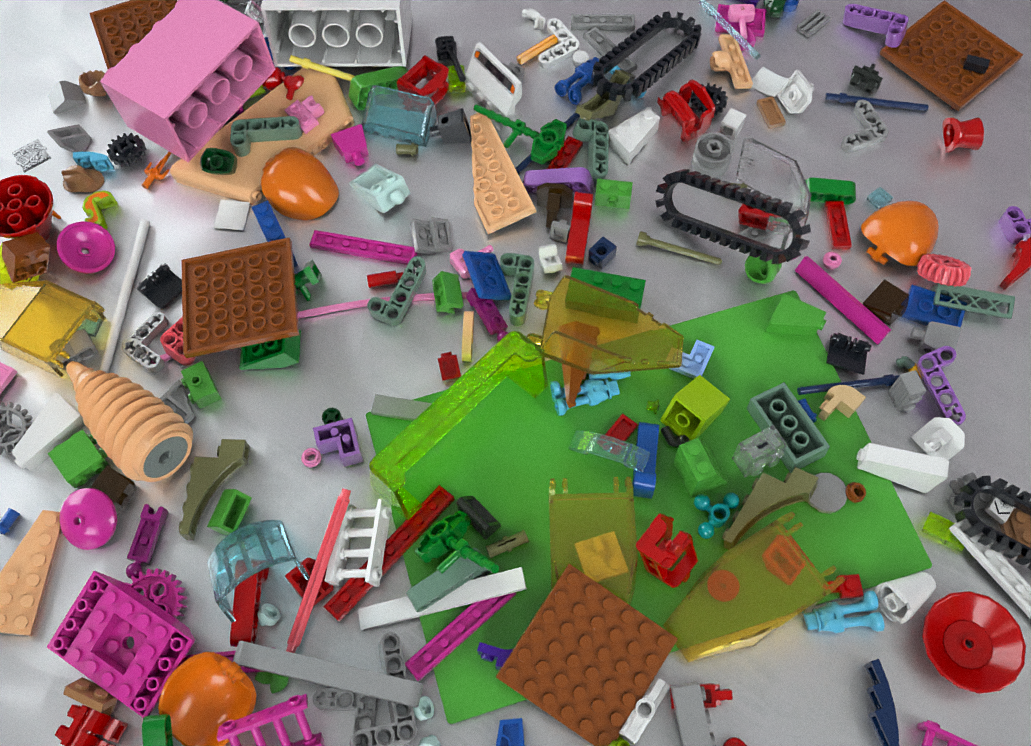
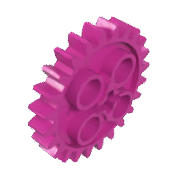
M158 568L155 571L147 569L146 574L141 571L139 572V578L132 576V584L125 583L138 593L143 590L144 597L154 602L160 608L165 607L166 612L174 618L184 616L180 610L187 608L186 605L182 604V601L186 600L187 597L181 595V593L186 589L179 587L182 581L175 580L177 576L170 574L169 571L164 570L162 572ZM164 586V593L159 595L160 588Z

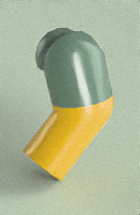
M901 356L902 358L896 360L899 368L906 367L909 372L916 370L920 378H922L917 369V364L909 357Z

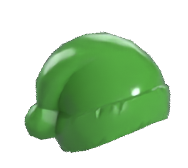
M748 256L745 261V272L748 278L759 284L772 282L782 267V263L772 264V259L765 262L759 259L760 256L757 258Z

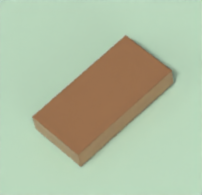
M773 96L757 100L756 104L769 129L785 125L786 121Z

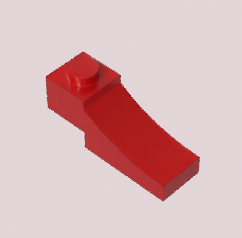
M1031 237L1026 241L1021 240L1014 247L1016 249L1012 255L1014 264L1010 273L999 285L1002 289L1006 290L1031 269Z

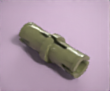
M522 530L509 537L504 536L502 540L487 545L486 550L491 559L506 551L509 553L513 548L528 543L529 540L525 531Z

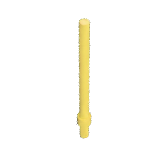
M293 55L289 59V62L301 65L302 68L308 70L311 68L347 81H351L355 77L354 75L311 62V59H302Z

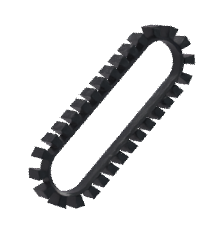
M669 11L663 12L662 17L659 15L654 16L642 28L637 29L636 33L633 32L630 38L624 39V42H620L618 47L615 46L612 51L607 52L605 56L603 55L599 62H595L591 77L592 88L597 87L596 93L600 96L604 95L606 91L609 92V100L616 101L617 95H623L624 102L631 101L632 95L638 98L647 88L653 86V83L659 81V78L665 76V73L670 72L671 68L676 67L677 64L688 57V54L690 55L694 49H697L702 34L700 24L694 25L696 19L691 16L687 21L683 20L684 13L677 12L676 18H672ZM674 28L682 30L688 35L685 40L631 83L618 84L605 78L604 75L661 30Z
M682 169L667 174L662 178L666 183L657 186L656 192L664 194L661 199L655 200L656 207L665 206L667 211L660 216L664 221L673 219L671 226L674 228L681 227L680 230L690 231V234H700L699 237L710 238L709 241L719 242L722 246L729 245L730 249H739V252L749 253V256L754 258L760 256L759 259L765 262L772 259V264H781L796 259L801 255L799 251L806 249L810 241L802 239L801 235L811 232L810 224L800 226L798 220L806 215L801 209L789 213L793 203L787 201L782 203L781 199H771L772 196L761 195L757 191L750 192L751 189L745 187L740 189L741 186L730 185V182L721 181V179L715 177L711 178V176L706 174L701 175L697 171L690 172V169ZM678 183H684L780 216L787 220L792 228V242L787 249H777L684 215L673 204V190Z
M981 476L959 489L962 493L954 497L953 505L964 506L963 510L954 514L957 523L967 519L971 524L964 532L970 538L980 532L983 533L978 540L979 543L985 546L993 543L990 547L996 552L1005 550L1002 555L1009 559L1018 556L1015 562L1022 566L1030 563L1027 568L1031 570V548L984 524L974 510L975 496L978 493H987L1031 516V494L1026 491L1018 494L1020 488L1013 484L1005 488L1008 482L1001 478L991 483L990 476Z

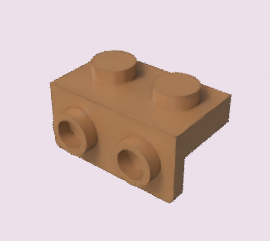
M83 677L65 686L63 693L109 716L114 713L118 700L99 685Z

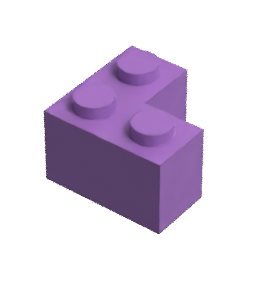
M352 418L313 428L316 445L321 454L339 450L340 459L344 467L364 462Z

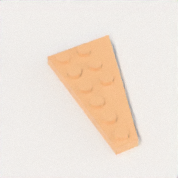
M43 510L0 572V633L32 636L61 534L60 512Z

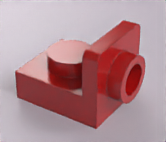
M452 352L440 354L441 358H437L442 381L461 377L457 355H452Z

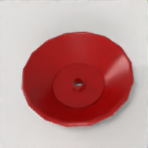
M970 591L950 593L936 601L924 619L922 638L927 656L939 674L958 688L978 694L999 692L1016 681L1025 665L1026 644L1019 624L1004 606L989 596ZM965 641L971 644L970 648L966 646Z

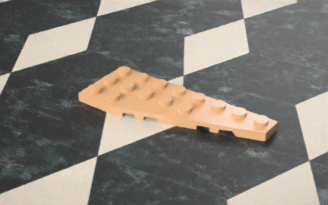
M476 113L470 116L474 205L487 233L490 234L536 213V209L491 120L483 114Z

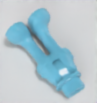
M607 379L604 381L585 380L584 384L580 385L581 392L577 394H583L584 396L575 399L576 406L584 404L595 406L607 399H612L614 395H619L617 381L608 382ZM557 381L550 382L552 400L555 402L554 406L557 415L561 416L570 409L566 400H564L566 398L565 388H561Z
M874 591L865 592L863 599L856 603L839 605L837 602H828L825 606L812 609V612L804 613L807 630L816 629L818 632L822 630L842 633L845 628L855 626H867L877 632L884 630V620L880 612L860 617H844V615L851 613L876 611L878 609V598Z

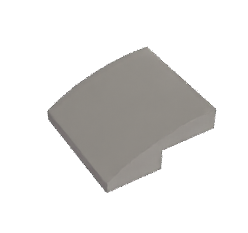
M432 217L430 221L412 219L410 225L415 253H442L453 250L448 219Z

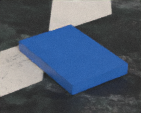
M464 251L462 256L479 299L509 301L511 299V292L496 255L493 253Z
M911 285L908 292V306L902 318L925 326L933 321L961 327L965 311L933 305L934 291ZM940 294L939 301L948 302L952 298ZM958 300L961 305L967 306V302Z

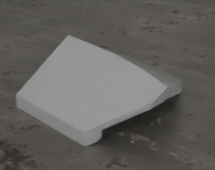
M65 80L57 82L48 95L54 114L87 104L80 85Z
M79 124L47 130L48 135L59 147L70 152H85L92 139Z

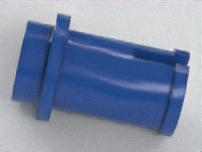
M799 400V404L812 422H816L817 415L812 412L807 400Z
M11 508L7 509L0 520L1 534L5 535L7 532H10V527L20 516V513Z

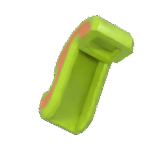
M98 191L87 196L82 204V209L88 216V218H85V221L98 224L107 230L108 226L101 210L118 204L114 196L108 191Z

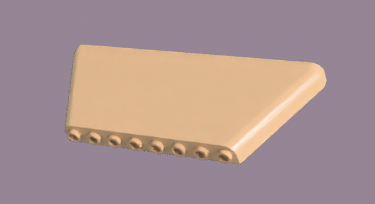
M305 68L300 69L292 76L302 75L304 83L298 90L294 91L292 100L286 99L288 90L285 88L284 82L221 128L189 162L180 159L174 163L170 169L172 178L177 183L234 200L250 202L251 205L259 201L264 196L261 187L262 169L270 158L288 147L301 148L315 156L333 142L331 134L350 128L355 124L337 77L311 68L309 70ZM309 96H313L316 103L322 106L324 114L316 119L319 124L307 134L302 131V136L299 139L251 142V149L248 155L239 157L235 154L230 141L231 125L234 121L239 119L287 117L288 115L285 112L287 107L297 99L302 104ZM217 148L234 154L237 158L235 173L231 175H214L203 171L200 167V159L205 149Z

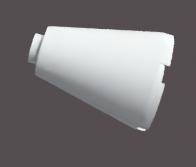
M925 572L883 582L875 588V593L880 601L878 607L890 621L894 623L899 621L901 622L900 624H904L936 590V582L931 575Z

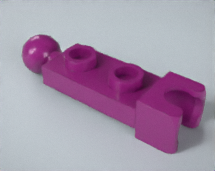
M471 288L466 296L471 307L474 306L490 335L497 334V342L502 346L508 345L511 342V335L506 332L508 325L493 300L479 299L475 288Z
M149 504L144 505L140 515L141 520L127 556L128 560L133 561L126 568L125 573L128 578L131 579L132 576L139 578V572H143L141 563H150L162 526L165 525L168 517V510L160 506L154 514V509Z

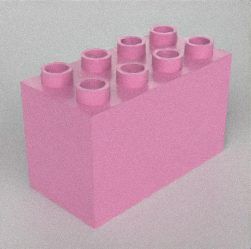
M178 0L175 8L163 20L157 21L153 25L152 30L139 43L131 46L128 54L115 67L109 68L100 82L127 127L189 162L276 69L259 22L218 0Z

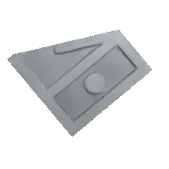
M178 380L159 399L165 405L170 406L174 413L182 416L184 423L188 424L195 416L184 385Z

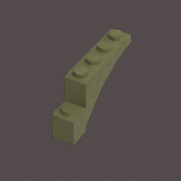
M619 69L615 70L609 81L618 84H628L634 81L636 76ZM607 91L602 96L596 94L586 103L578 105L575 113L579 114L580 118L586 121L615 115L623 95H617L616 101L609 100L610 93Z
M222 439L221 446L217 448V457H194V463L190 466V482L186 486L187 499L182 507L184 513L183 520L179 523V533L185 540L195 539L202 514L219 487L240 467L248 464L250 446L246 440Z
M797 467L794 468L792 473L788 472L784 482L762 473L760 479L756 478L753 482L751 494L745 496L741 511L735 513L732 519L733 525L731 528H726L722 537L724 539V548L732 551L738 541L752 526L772 512L798 502L805 501L808 503L818 486L819 477Z

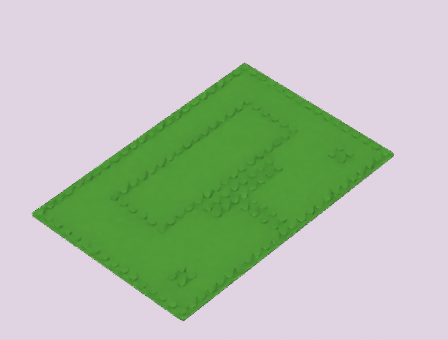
M795 290L785 292V294L800 300ZM784 293L597 346L592 350L591 362L604 359L626 358L629 360L631 376L616 380L620 392L619 395H614L612 399H607L595 406L584 404L570 408L561 416H558L555 411V402L552 400L550 382L557 381L561 388H565L561 357L412 399L433 404L429 424L373 415L371 412L366 413L369 431L388 502L391 505L396 530L439 485L455 498L448 508L403 554L411 588L438 571L436 567L455 551L451 549L446 554L438 558H432L427 563L419 559L414 552L416 547H419V542L424 534L435 523L448 515H454L458 511L456 502L460 497L474 496L501 524V527L485 540L470 524V526H467V531L462 539L467 541L471 548H477L482 555L499 566L498 573L519 567L523 569L527 589L516 592V595L433 669L449 724H455L528 700L495 677L499 671L495 667L497 660H493V662L482 660L480 658L481 655H478L477 652L479 642L501 649H513L566 566L571 564L584 573L574 545L610 532L615 533L628 568V573L597 583L678 638L670 653L840 598L839 592L824 594L822 585L828 581H836V577L840 575L859 574L862 589L866 590L883 582L906 577L932 567L925 548L892 482L857 468L858 460L856 457L858 451L861 448L863 449L868 443H872L857 412L855 411L848 418L835 409L823 421L818 417L822 411L819 407L825 401L823 398L827 392L798 395V387L838 383L841 380L834 366L826 363L827 352L817 332L815 336L765 332ZM696 340L714 346L702 377L730 398L723 412L698 437L711 448L728 483L703 494L709 497L710 505L712 506L719 503L723 504V497L727 493H735L740 500L736 508L729 509L730 516L725 525L720 528L714 527V535L709 539H703L698 534L699 525L708 522L709 512L706 510L700 511L694 506L695 497L690 498L673 463L678 448L669 446L660 431L666 426L660 419L674 395L694 380L664 367V363L671 348L690 355ZM587 371L585 380H590L589 371ZM785 382L797 401L801 399L807 400L812 412L817 415V421L814 422V425L830 446L825 457L801 468V470L812 475L819 473L833 474L840 478L845 486L852 482L860 483L866 489V496L858 503H854L847 498L842 508L831 514L821 513L805 501L783 507L758 521L743 535L734 549L730 551L724 548L723 534L727 527L731 528L733 525L732 519L737 511H741L745 496L751 494L755 479H760L762 473H765L784 482L789 472L747 410L750 398ZM622 413L638 425L639 422L659 424L655 467L656 484L652 499L631 496L638 428L615 456L598 445L599 441ZM765 442L768 443L765 448L759 451L756 450L757 446ZM758 453L762 454L761 457L754 461L751 460L752 456ZM714 513L716 518L723 519V515L721 513ZM658 514H665L668 517L674 518L671 540L680 531H686L692 536L698 558L697 564L691 570L689 579L686 582L682 581L676 588L666 585L647 572L641 555L636 548L637 541L650 527V524ZM522 530L525 531L529 540L528 543L513 548L509 553L506 551L490 559L486 550L487 545L502 540L504 536L509 537ZM777 535L789 538L796 545L802 560L806 564L790 586H787L767 571L761 557ZM685 551L668 570L672 571L685 556ZM727 570L737 577L740 590L733 600L728 602L718 601L709 593L708 579L715 571ZM471 604L420 616L426 644Z

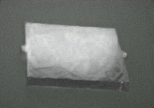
M39 138L12 152L16 159L15 163L21 167L24 173L51 159L46 151L47 147L43 146Z

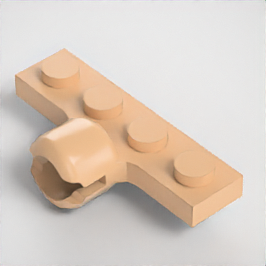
M720 34L718 40L722 51L712 53V57H710L711 70L715 72L728 71L735 89H751L753 82L736 35Z

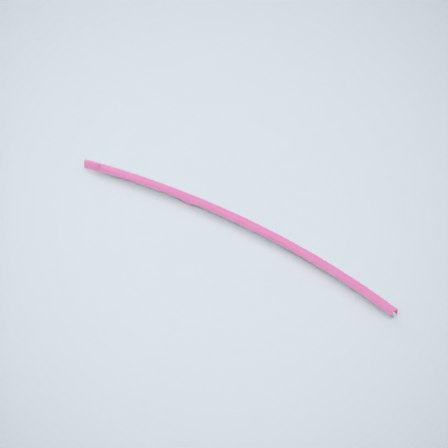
M461 292L462 299H467L468 292ZM434 293L416 294L412 302L435 300ZM382 297L381 299L389 302L391 297ZM399 297L397 301L403 302L406 300V297ZM370 299L298 312V319L367 307ZM166 353L160 355L164 362L173 359Z

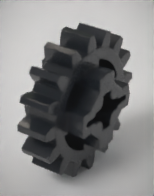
M707 83L705 88L714 103V115L717 116L718 112L722 113L723 108H726L728 96H725L726 91L721 92L722 87L716 88V84L710 86ZM692 91L690 100L692 108H696V113L701 111L703 114L708 109Z
M123 133V137L117 135V140L112 139L113 144H108L109 149L107 153L110 160L115 165L119 164L121 167L125 164L130 167L131 163L136 165V161H142L141 156L146 155L144 152L147 150L142 138L140 139L138 135L134 136L133 133H130L129 136Z

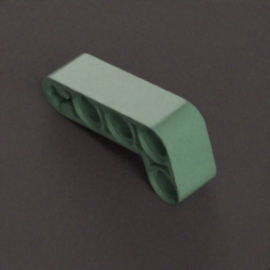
M294 116L239 119L231 125L230 141L235 154L239 157H244L250 153L251 142L296 140L302 136V129L298 118Z
M580 118L572 134L577 140L588 142V170L594 181V186H597V179H605L608 173L609 128L605 122L594 119L586 121Z
M505 253L500 258V267L503 275L515 277L509 306V320L511 324L520 326L526 321L534 278V259L529 255Z
M418 256L411 258L389 302L379 297H373L368 301L367 307L373 318L391 326H397L402 322L427 272L423 258ZM408 281L414 282L411 286L405 285ZM399 297H406V300L403 302L397 301ZM376 305L381 306L378 311L372 310ZM393 312L398 313L397 317L395 318L389 317V315Z
M472 548L477 552L481 553L477 548ZM460 557L443 574L436 571L410 588L406 594L416 612H421L471 579L484 577L490 571L480 567L468 558L464 560Z

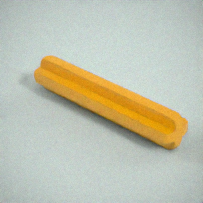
M552 34L516 57L517 62L522 65L557 44V37Z

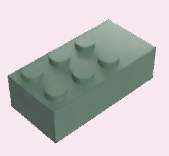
M785 382L750 398L747 407L748 412L790 473L793 472L795 467L801 469L825 457L830 448L829 444Z

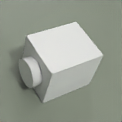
M731 108L721 123L719 133L735 140L744 125L746 114Z

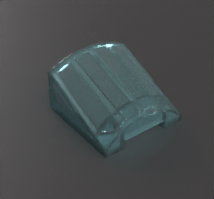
M281 520L258 521L235 530L215 547L207 561L215 602L231 623L235 622L236 619L226 596L250 576L268 567L294 561L306 580L310 578Z

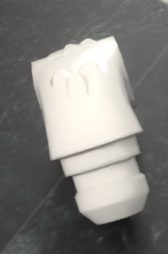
M533 8L522 11L523 17H528L535 21L534 28L541 27L544 29L545 18Z

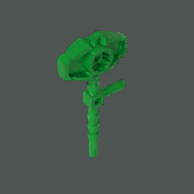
M478 104L474 106V111L487 116L491 120H495V122L502 123L506 127L512 128L511 134L503 143L505 148H509L518 135L524 134L534 139L531 150V160L542 165L546 161H550L557 156V151H560L564 145L567 124L555 119L551 123L545 124L540 128L539 133L526 127V123L517 119L514 122L510 118L503 117V115L497 114L495 111L488 110Z
M457 511L454 515H448L435 523L424 534L419 542V547H416L414 551L419 559L427 563L432 558H438L449 552V550L454 549L455 551L436 567L441 574L460 557L464 560L468 558L494 574L499 571L497 564L472 549L469 543L462 539L467 531V526H470L472 522L469 516L462 511Z

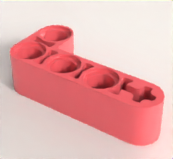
M182 317L163 333L160 341L167 355L181 365L188 366L195 361L196 357L186 358L183 355Z

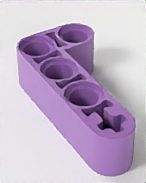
M858 4L846 5L843 16V24L846 26L886 35L885 44L892 48L898 47L902 42L909 20L904 14Z
M583 167L529 170L525 172L523 185L528 194H537V186L544 183L564 184L572 189L574 193L593 194L594 189L592 176L589 170Z
M1016 206L1008 207L999 219L1000 227L1006 239L1012 244H1018L1021 240H1028L1031 237V219H1026L1020 208Z
M943 346L923 355L917 363V369L942 417L950 418L953 412L954 415H959L960 418L958 422L955 419L952 421L957 426H960L965 421L966 414L942 370L953 363L957 354L951 346ZM941 353H949L951 355V359L948 361L943 360L941 358ZM922 361H930L933 365L932 368L925 369L921 364ZM939 378L942 385L938 387L932 385L931 379ZM940 396H949L951 398V403H942L940 400ZM953 405L955 406V407L952 409V412H951V410H948V411L946 412V409L951 408Z

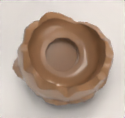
M90 70L79 75V85L82 91L91 96H106L107 92L100 82L105 73L102 70H94V72Z

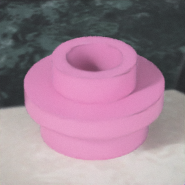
M828 252L824 255L823 264L827 269L833 270L841 265L842 259L839 254Z
M315 448L306 449L301 456L303 464L310 468L319 465L322 459L321 453ZM311 456H315L314 460L309 461Z

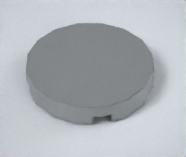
M830 473L814 475L819 477L818 486L808 504L821 513L831 514L837 512L847 500L844 482Z

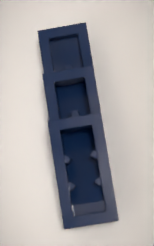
M879 659L865 664L874 685L866 690L876 710L868 715L882 746H899V729L895 704Z

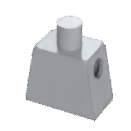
M931 321L924 330L914 327L910 338L920 341L917 350L923 355L943 346H951L955 349L961 327ZM942 352L941 358L948 361L951 359V355L947 352Z

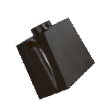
M884 279L863 302V305L884 324L890 326L898 317H902L905 313L909 294Z
M109 465L104 468L90 486V488L104 492L111 499L117 515L123 507L129 504L131 497L137 490L134 487L135 483L131 479L112 469Z

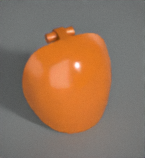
M288 147L270 158L262 169L261 187L266 199L276 211L289 218L298 220L318 218L325 214L338 199L339 189L329 171L315 156L301 148Z
M900 201L875 211L862 223L861 230L864 236L877 246L876 250L870 247L866 251L875 262L885 265L888 259L883 255L887 253L904 265L916 266L923 255L932 253L937 241L939 225L935 213L927 205L918 201Z
M204 652L187 659L166 680L159 699V715H170L172 736L184 746H224L229 740L227 738L218 742L219 726L228 720L235 721L251 715L256 703V691L250 678L235 661L232 662L227 657L215 652Z

